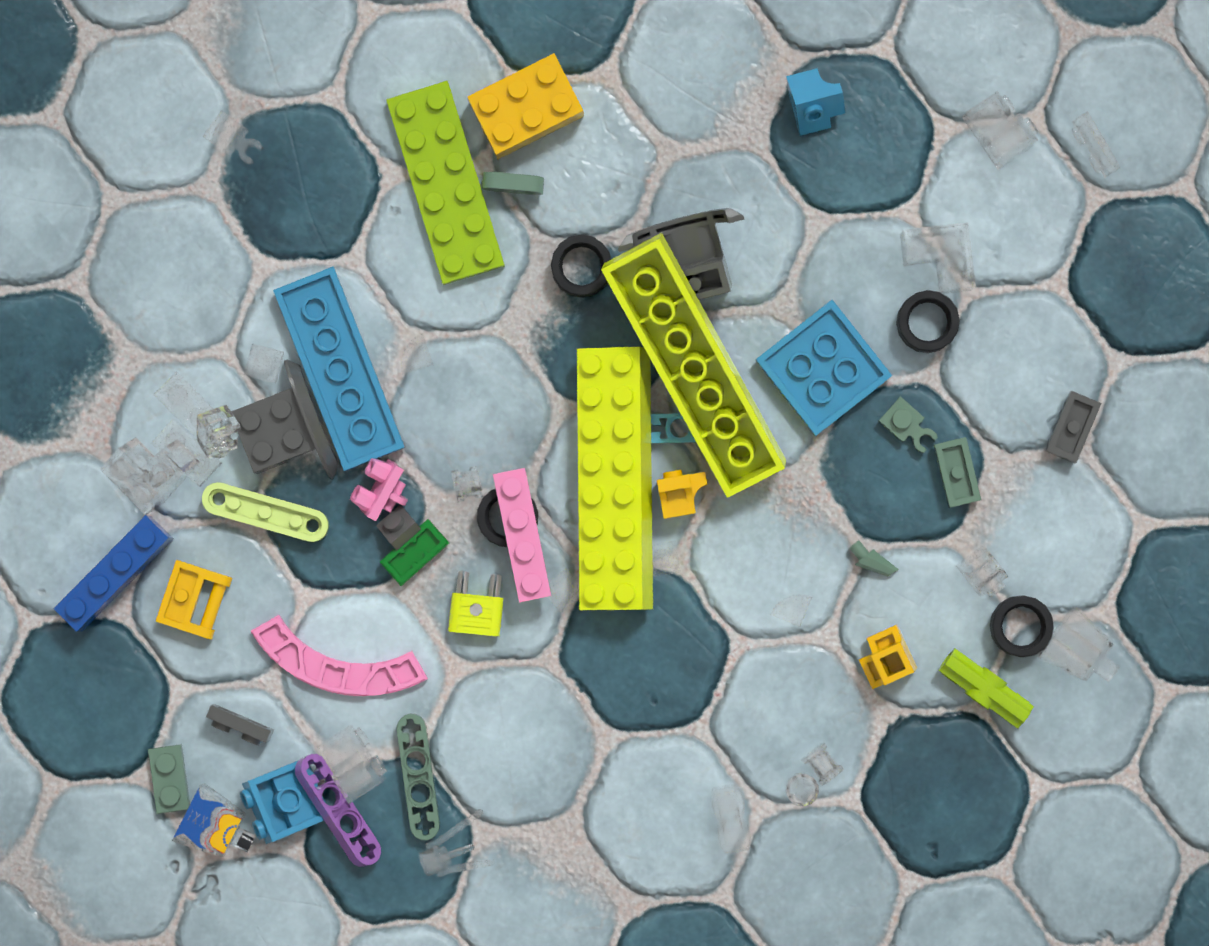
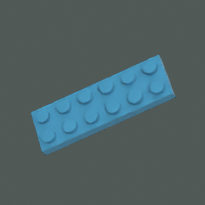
M334 266L274 289L273 292L343 470L348 471L368 463L371 458L378 459L405 448Z

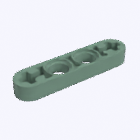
M410 713L404 715L397 724V737L411 832L416 838L429 840L438 833L440 818L427 726L421 716ZM408 719H413L414 724H420L421 730L415 733L416 742L423 740L424 747L412 746L408 749L404 748V742H411L409 732H403V726L408 724ZM419 751L425 756V765L422 769L413 770L408 766L407 757L411 752ZM421 783L429 788L430 796L426 801L417 802L413 799L411 790L414 785ZM432 804L433 811L427 810L426 815L428 821L434 822V827L429 829V834H424L422 829L416 828V824L421 822V812L414 814L413 807L423 808Z

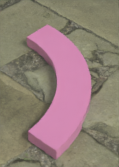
M280 615L251 630V633L263 650L284 670L297 679L328 692L349 696L383 695L413 687L428 679L413 651L378 663H350L325 656L306 645L289 629Z

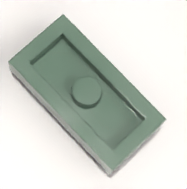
M964 437L933 445L948 508L980 501L981 496L967 438Z
M182 744L148 749L157 814L188 810L190 800Z

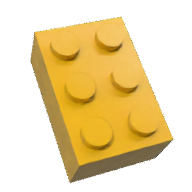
M555 53L467 96L468 102L497 160L584 117V111Z

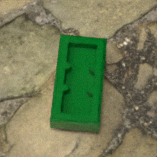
M429 519L420 525L421 530L398 550L394 548L380 561L382 566L400 586H403L450 544Z

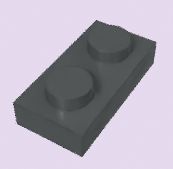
M1070 391L1045 451L1074 464L1077 463L1102 403Z
M216 704L210 706L206 715L207 718L213 720L211 726L228 733L233 728L243 733L241 736L243 740L258 746L261 741L269 742L274 731L270 727Z

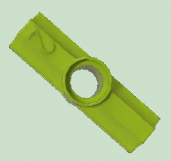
M956 648L948 654L938 669L942 675L964 689L967 696L985 709L989 710L990 708L1017 729L1025 722L1034 708L1029 701L1007 687V683L986 667H980Z

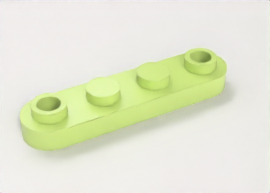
M212 483L205 488L202 494V504L211 514L305 541H320L327 535L329 530V521L321 511L228 484ZM217 493H222L225 496V502L222 505H216L214 502V496ZM314 519L318 522L319 528L315 532H310L307 524L310 520Z

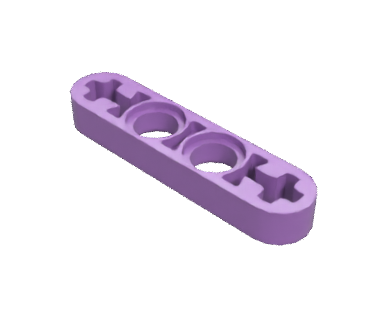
M310 754L300 758L295 766V775L350 861L358 867H365L376 863L381 855L380 844L326 760L318 754ZM314 764L317 769L314 771V774L308 775L306 770H308L309 765ZM319 780H326V783L317 787L314 786V784L320 782ZM325 788L333 790L336 795V801L333 806H329L323 801L322 793ZM343 815L349 816L353 821L354 827L351 833H346L341 829L340 820ZM361 834V837L356 839L357 841H350V838ZM367 845L369 851L366 853L367 856L361 857L359 852L362 851L363 846Z

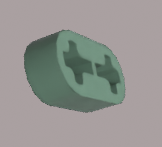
M483 172L482 189L504 193L543 195L544 178L524 174Z

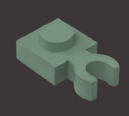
M901 396L878 420L901 442H904L909 436L912 439L914 448L920 453L926 451L925 447L920 444L922 435L929 436L933 441L938 438L933 430L919 426L924 417Z

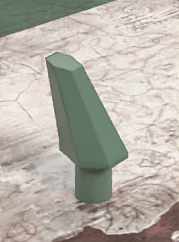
M859 540L849 548L859 560L855 564L858 567L885 576H889L899 570L874 549L869 552Z

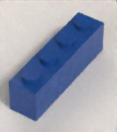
M145 515L53 609L76 632L84 631L174 538L151 516Z

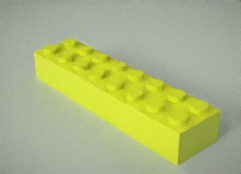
M660 233L604 263L601 271L726 497L728 498L785 469V456L663 234Z
M643 347L577 349L579 610L653 609L650 357Z

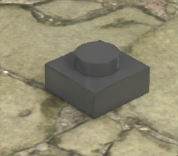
M401 504L376 525L396 550L421 530L420 526Z

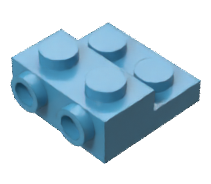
M298 761L242 783L244 790L240 791L242 803L246 809L252 808L256 818L252 822L253 830L259 840L264 838L266 844L324 821L295 775V766ZM309 765L306 771L308 775H312L313 771Z

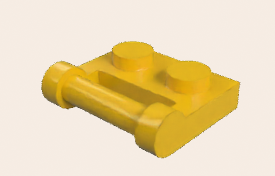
M176 560L156 622L212 640L215 632L212 628L226 586L230 587L233 578ZM208 580L214 582L201 623L200 625L191 623L204 582Z

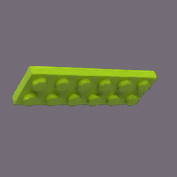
M448 80L386 99L443 285L505 267Z

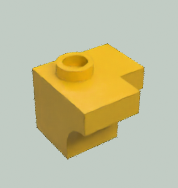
M675 470L663 473V479L657 480L664 519L696 513L694 498L697 491L707 485L705 472L683 475L682 470Z
M897 624L866 638L872 653L860 658L859 662L872 689L882 685L885 686L917 670L916 663Z

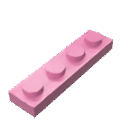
M521 468L493 474L519 603L551 596L526 470Z

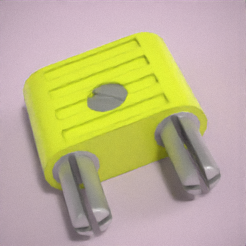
M459 571L456 593H452L448 631L500 637L504 599L500 597L502 576L497 574L495 597H493L495 574L490 575L488 596L467 594L469 572L465 571L463 593H461L463 571Z

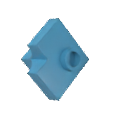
M817 68L786 76L789 99L800 136L831 128L830 117L845 114L844 96L840 83L831 84L825 82L820 77Z

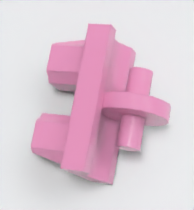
M371 458L365 468V474L376 481L371 491L357 485L350 496V500L368 518L374 521L378 519L382 509L391 513L396 502L405 506L408 499L403 497L401 493L406 484L399 480L404 469L389 459L384 462Z

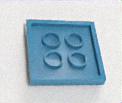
M833 300L829 301L755 360L814 436H817L892 377L889 370Z

